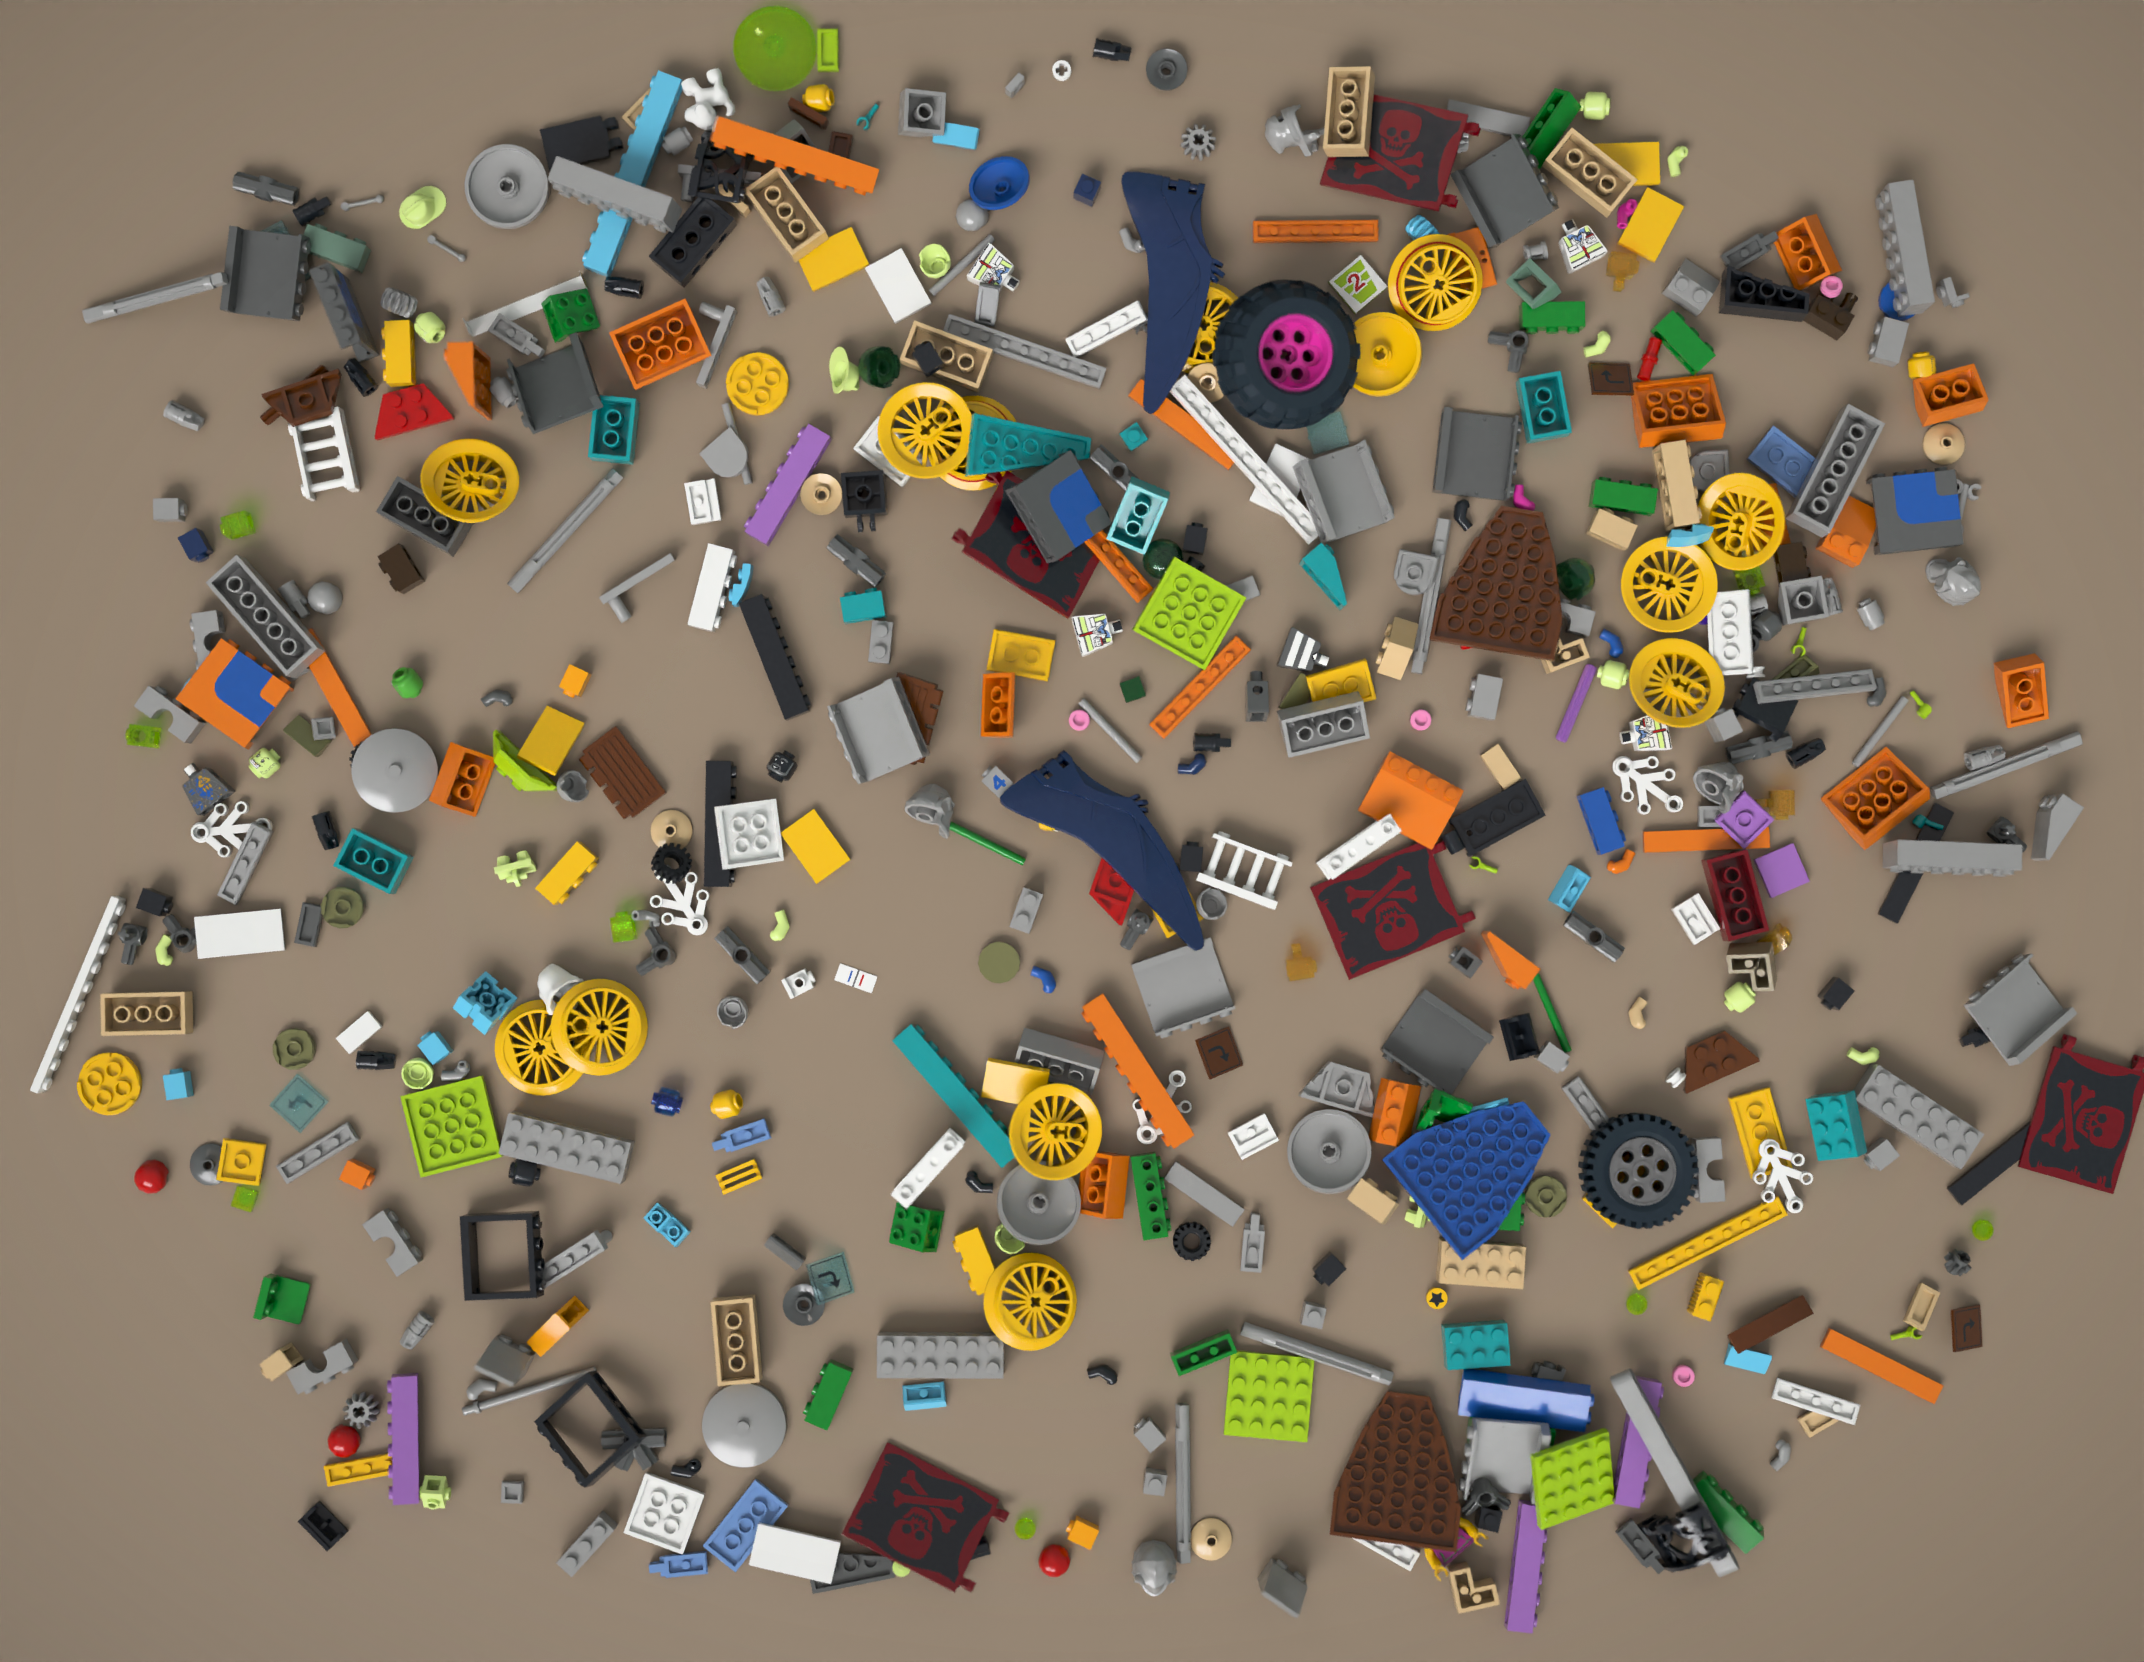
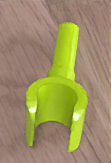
M1801 628L1797 644L1791 647L1792 654L1795 653L1797 647L1801 648L1800 657L1805 654L1806 650L1803 646V640L1807 628Z
M1913 690L1910 694L1920 706L1917 714L1925 719L1932 712V708L1924 703Z
M1472 857V859L1479 861V865L1477 867L1469 865L1471 869L1476 870L1480 868L1495 874L1497 873V868L1482 863L1478 857Z
M1909 1326L1906 1331L1890 1335L1891 1340L1903 1337L1920 1339L1922 1335H1914L1913 1332L1917 1328Z

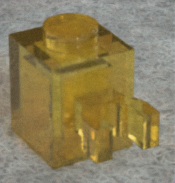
M1612 251L1609 254L1606 276L1615 277L1613 291L1621 292L1624 289L1625 279H1631L1638 273L1639 261H1636L1637 254Z
M1794 790L1769 791V799H1755L1762 808H1769V815L1776 816V820H1789L1788 816L1795 815Z
M1300 943L1291 944L1293 959L1285 960L1288 981L1314 978V973L1317 972L1316 961L1312 960L1311 956L1302 957Z

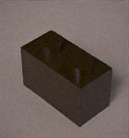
M1802 542L1780 545L1777 548L1773 557L1778 584L1811 578L1810 568L1806 566L1805 561L1807 550L1802 545Z
M398 543L377 556L380 560L378 565L384 574L388 573L391 580L389 583L395 592L399 591L405 594L425 582L403 545Z

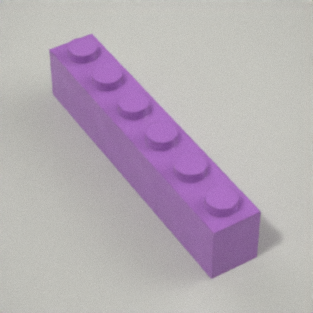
M809 423L806 428L802 427L797 436L799 438L797 444L792 445L788 450L787 456L789 457L785 464L782 462L776 471L778 476L775 481L771 480L766 488L768 493L765 498H761L756 504L755 509L757 511L753 517L750 516L744 525L746 528L745 532L767 546L770 545L798 498L803 483L811 476L832 440L829 435Z
M418 1373L392 1374L391 1380H387V1393L392 1395V1401H388V1414H392V1422L388 1423V1435H392V1444H388V1457H392V1465L388 1466V1477L393 1478V1486H389V1499H393V1505L419 1504Z
M1636 1376L1659 1418L1660 1407H1658V1403L1664 1393L1662 1383L1656 1379ZM1627 1411L1614 1479L1615 1497L1613 1502L1619 1505L1640 1508V1504L1645 1500V1490H1643L1644 1482H1647L1649 1478L1647 1465L1648 1461H1651L1652 1456Z
M1519 1500L1504 1626L1508 1631L1533 1633V1627L1537 1626L1535 1608L1540 1603V1594L1537 1591L1538 1585L1542 1584L1540 1565L1544 1564L1545 1552L1542 1551L1543 1543L1547 1541V1530H1541L1537 1526L1536 1507L1527 1500Z

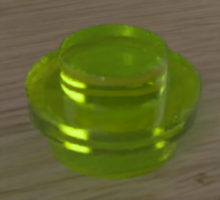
M1977 1220L1972 1226V1234L1978 1240L1985 1241L1993 1235V1226L1987 1220Z
M1641 1294L1630 1295L1626 1301L1627 1310L1634 1315L1643 1314L1647 1309L1646 1298Z
M1022 1518L1017 1521L1015 1533L1020 1539L1027 1540L1035 1534L1036 1526L1031 1519Z

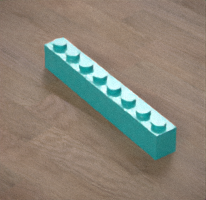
M912 1023L892 1041L998 1165L1003 1168L1015 1157L1011 1149L1009 1135L1005 1132L1008 1128L1000 1119L996 1121L993 1118L992 1114L994 1112L987 1104L984 1106L978 1100L980 1098L979 1094L973 1088L969 1090L964 1084L967 1081L960 1072L956 1074L951 1069L953 1064L946 1056L942 1058L937 1052L939 1050L937 1045L932 1040L928 1042L924 1037L926 1034L918 1024L914 1026Z

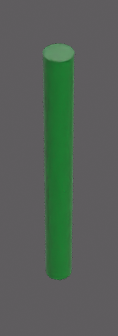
M951 821L949 830L1023 866L1026 860L1025 857Z
M1537 973L1533 978V982L1563 1052H1570L1572 1050L1541 976Z

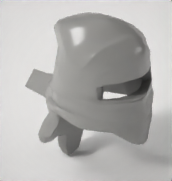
M1300 104L1281 110V116L1276 118L1273 115L1266 121V140L1278 154L1283 153L1284 149L1291 146H1299L1305 157L1311 156L1312 152L1319 150L1317 139L1324 134L1325 128L1301 131L1295 113L1301 108Z

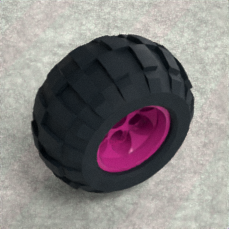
M1275 280L1252 288L1235 300L1229 307L1225 317L1220 321L1215 334L1213 366L1216 367L1219 379L1217 382L1223 395L1227 396L1238 413L1263 427L1290 430L1314 425L1330 413H1334L1341 406L1348 391L1353 388L1358 374L1356 369L1357 361L1360 359V343L1357 344L1354 332L1356 327L1349 314L1345 313L1340 306L1341 303L1332 294L1306 281ZM1275 330L1279 331L1281 334V338L1278 342L1275 341L1273 338V333ZM1296 331L1301 335L1299 343L1293 338ZM1264 348L1268 349L1270 354L1267 360L1262 357V350ZM1304 351H1308L1310 354L1308 362L1303 359ZM1282 352H1287L1288 354L1285 359L1280 358V355L1283 354ZM1273 367L1277 368L1279 372L1276 379L1271 376V369ZM1294 368L1299 372V377L1296 380L1291 376Z

